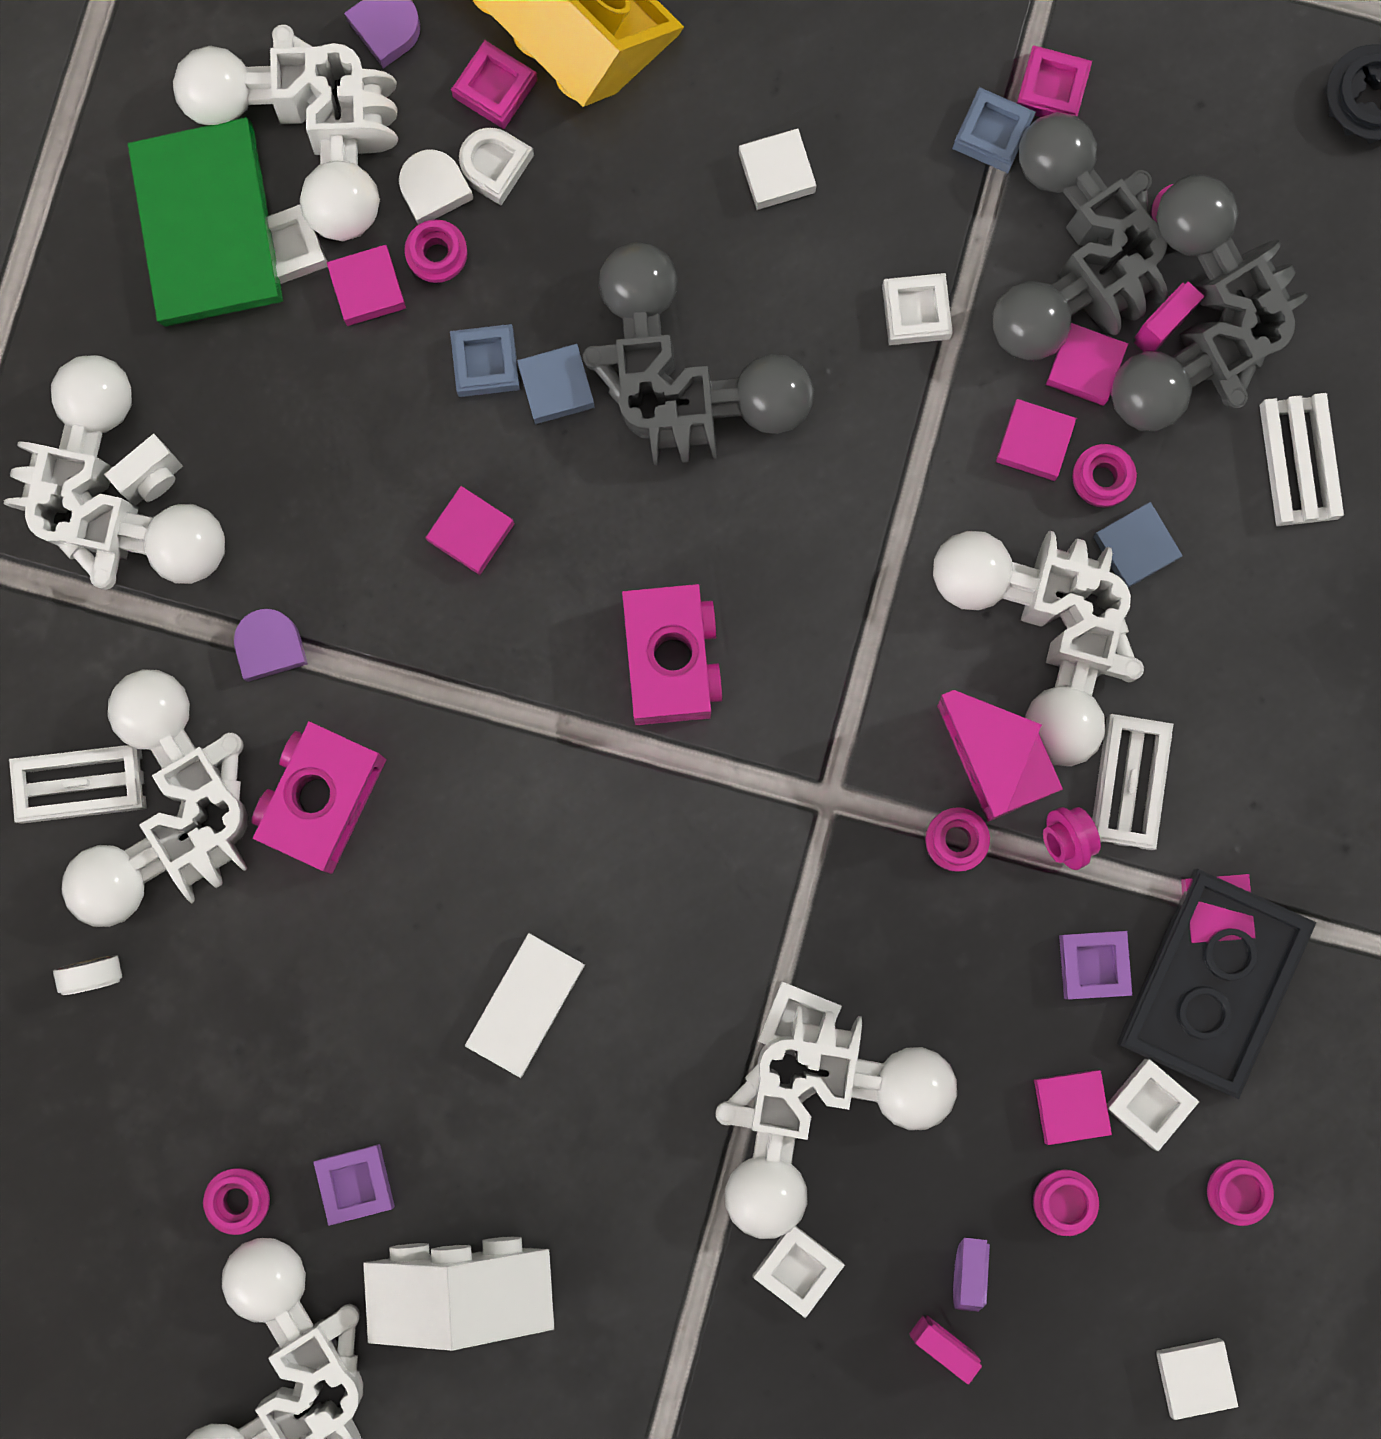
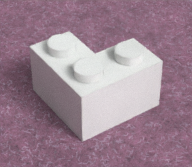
M499 1237L482 1240L483 1251L476 1253L471 1252L470 1245L432 1248L431 1255L429 1254V1244L426 1243L389 1247L390 1258L364 1263L368 1343L453 1351L554 1330L549 1249L522 1248V1237Z

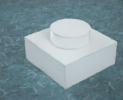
M153 434L104 475L120 494L136 506L143 499L146 502H150L164 494L175 482L173 474L181 469L183 465L160 439Z

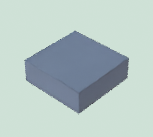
M979 87L952 149L1009 173L1019 151V144L1023 133L1030 126L1036 112Z
M512 324L450 331L458 397L520 390Z
M577 344L517 360L535 424L595 408Z
M1151 502L1101 529L1093 536L1102 552L1106 547L1112 548L1110 567L1115 575L1125 582L1128 588L1183 556Z

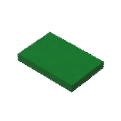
M245 117L218 125H208L128 143L157 322L165 327L283 302L280 279L276 271L277 261L272 232L268 224L267 217L269 215L252 122Z

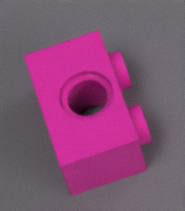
M699 584L622 591L635 725L710 719V702L722 701L719 663L707 664L704 641L705 639H716L713 601L701 602ZM679 640L685 643L692 653L689 663L682 669L674 671L661 667L655 659V652L663 642Z
M308 721L303 734L295 731L285 745L279 765L286 769L276 790L267 789L255 808L251 822L258 826L252 839L321 871L333 874L387 759L373 750ZM324 779L330 788V799L322 810L315 813H307L300 803L301 790L311 780Z

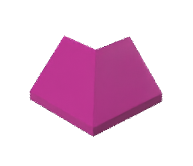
M956 690L941 695L937 707L987 822L1063 790L1039 735L1042 724Z

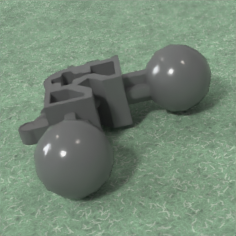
M1055 112L1038 118L1024 131L1019 144V163L1025 178L1039 190L1055 193L1063 192L1077 210L1066 226V229L1075 242L1083 247L1070 256L1059 272L1061 279L1052 285L1036 281L1023 282L1007 289L997 300L992 314L993 330L999 346L1014 358L1035 361L1055 354L1067 341L1071 330V316L1083 308L1100 329L1114 336L1121 329L1120 315L1135 321L1145 314V299L1158 304L1167 300V286L1157 268L1158 263L1164 257L1167 242L1161 237L1157 222L1148 214V189L1152 184V177L1147 171L1138 170L1123 181L1121 178L1107 188L1094 170L1097 161V142L1091 127L1076 115ZM1134 248L1139 252V254L1136 253L1130 257L1124 256L1118 260L1109 272L1101 275L1110 268L1122 250L1127 252Z
M1192 174L1178 179L1161 197L1156 219L1161 237L1173 249L1188 256H1197L1207 274L1206 278L1193 285L1204 295L1200 302L1201 305L1220 310L1222 313L1219 322L1196 323L1179 335L1186 348L1172 357L1163 352L1145 351L1129 358L1115 373L1111 389L1114 409L1128 425L1140 431H1158L1173 425L1187 410L1192 387L1203 380H1212L1225 406L1230 408L1243 407L1248 400L1246 390L1256 368H1261L1268 354L1282 350L1290 342L1295 330V318L1292 310L1303 303L1308 297L1307 292L1289 295L1285 288L1295 276L1293 265L1288 264L1274 267L1271 258L1280 248L1281 243L1279 240L1269 241L1240 255L1231 238L1239 214L1235 195L1222 181L1209 175ZM1237 290L1240 291L1241 296L1237 295ZM1256 315L1259 316L1261 323H1259L1258 325H1256L1258 323ZM1254 326H1255V328H1254V334H1255V336H1253V335H1252V332H1251V328H1253Z
M632 242L616 248L607 257L600 270L598 287L602 301L612 313L623 319L624 339L616 340V345L588 347L583 353V360L585 365L589 369L595 370L610 388L609 394L618 403L629 429L639 437L651 440L654 465L659 463L661 449L678 447L682 462H689L692 446L709 444L713 459H717L714 418L742 416L747 424L761 432L775 434L793 430L806 419L814 400L815 390L811 376L801 363L785 355L769 354L756 358L743 368L738 379L711 381L708 366L685 368L677 379L673 380L670 375L675 370L674 349L670 335H662L660 314L669 308L677 293L678 276L674 263L664 251L651 244ZM614 367H619V374L614 370ZM648 393L655 394L657 402L665 405L655 407V417L644 419L640 409L633 407L643 405V395ZM686 400H689L688 405H682Z

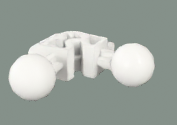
M278 25L272 32L273 48H270L271 66L246 67L242 60L229 50L214 46L192 50L178 63L173 80L176 103L185 115L198 124L206 126L218 125L236 120L248 109V105L273 104L280 124H301L306 120V130L314 155H320V165L306 177L300 196L302 215L313 230L325 238L343 242L360 237L374 223L380 202L378 189L369 174L358 166V154L383 152L397 145L398 136L387 127L397 117L396 105L387 98L396 89L397 81L393 76L383 71L362 69L359 57L352 49L345 45L332 43L312 47L294 36L293 30L287 25ZM339 79L341 80L340 86H337V97L341 107L340 119L334 95L332 92L335 86V80Z
M79 356L61 366L51 383L53 407L57 417L65 424L59 449L29 442H18V447L32 453L30 465L11 469L10 477L25 483L22 498H8L4 500L3 504L25 511V519L29 529L37 537L59 546L70 559L75 558L90 575L91 583L100 589L107 590L114 586L120 558L127 559L128 551L147 555L151 567L162 578L174 583L192 584L207 578L217 569L225 554V536L221 525L208 510L194 504H177L163 510L153 518L137 514L138 507L122 498L100 494L109 488L110 481L104 474L113 468L97 458L102 433H106L121 424L132 406L131 386L126 373L116 362L102 356ZM68 510L72 511L69 523L59 522L58 525L54 523V517L57 512L66 513Z
M966 531L953 535L940 546L934 559V580L945 600L960 609L982 610L994 606L1001 599H1006L1025 605L1021 618L1023 622L1042 627L1061 617L1067 627V630L1050 643L1046 663L1060 667L1055 687L1044 690L1031 702L1025 718L1042 724L1039 735L1053 765L1073 766L1086 762L1098 751L1105 735L1104 714L1094 697H1092L1096 677L1105 674L1126 682H1133L1140 678L1144 672V666L1140 660L1134 657L1126 636L1129 630L1124 617H1126L1130 608V592L1125 582L1119 576L1109 572L1112 561V548L1106 547L1098 560L1088 558L1085 540L1075 539L1066 552L1057 549L1056 535L1053 531H1048L1038 553L1035 567L1032 568L1012 562V558L1003 543L986 532ZM1056 593H1062V598L1057 597ZM1090 594L1098 596L1097 606L1106 610L1099 617L1092 614L1093 604L1084 600Z
M140 670L125 676L114 687L108 700V719L113 732L124 743L137 749H149L152 751L162 770L153 774L152 777L163 795L174 801L181 802L178 816L158 813L144 821L139 826L146 835V838L125 851L115 846L97 845L81 851L70 861L63 875L62 895L70 912L78 920L91 926L110 927L128 919L139 907L144 896V884L165 870L168 871L181 893L190 903L195 901L192 884L204 877L216 888L222 885L219 867L233 860L242 870H247L242 856L234 845L243 837L248 824V814L244 804L239 800L241 782L237 781L238 756L242 752L243 741L238 735L227 733L204 749L201 747L195 748L184 731L189 719L190 706L185 689L173 676L160 670ZM222 763V768H221V773H220V771L218 770L217 766ZM211 803L221 809L229 807L230 811L222 817L226 827L221 832H217L208 826L201 828V824L208 819V813L205 808ZM187 833L189 837L180 841L179 837Z
M797 1006L791 1036H781L765 1045L760 1052L758 1064L745 1077L747 1082L728 1101L720 1103L716 1108V1118L721 1124L747 1127L757 1131L753 1158L742 1162L732 1172L725 1188V1207L732 1222L748 1235L758 1239H770L791 1232L802 1220L807 1207V1186L801 1173L792 1165L795 1139L808 1140L811 1116L802 1102L817 1092L826 1106L848 1110L851 1098L877 1102L882 1114L894 1125L907 1130H926L940 1124L954 1106L957 1097V1079L950 1064L938 1053L923 1047L900 1050L892 1054L884 1063L857 1059L861 1039L862 1016H858L851 1031L835 1029L834 1014L832 1011L827 1010L819 1026L805 1024L802 1022L801 1006ZM792 1049L795 1050L796 1060L805 1065L807 1069L827 1070L829 1075L819 1076L817 1073L803 1071V1074H793L790 1078V1084L780 1083L777 1071L769 1069L771 1060H782L785 1050ZM755 1097L753 1107L746 1106Z
M257 1238L242 1244L229 1256L223 1269L222 1290L227 1304L238 1316L252 1322H264L267 1324L279 1345L268 1359L281 1379L296 1382L294 1389L281 1387L265 1397L255 1410L259 1417L240 1429L228 1424H209L196 1429L186 1439H361L358 1429L352 1420L363 1396V1381L360 1373L357 1371L358 1356L354 1355L355 1328L360 1319L359 1309L352 1304H346L331 1316L313 1324L300 1303L305 1290L306 1273L301 1258L289 1245L272 1238ZM322 1380H325L331 1388L340 1384L346 1388L340 1401V1408L332 1400L326 1401L323 1404L319 1402L311 1407L323 1387ZM310 1408L308 1413H306L302 1417L298 1419L294 1417V1414L299 1415L306 1409Z

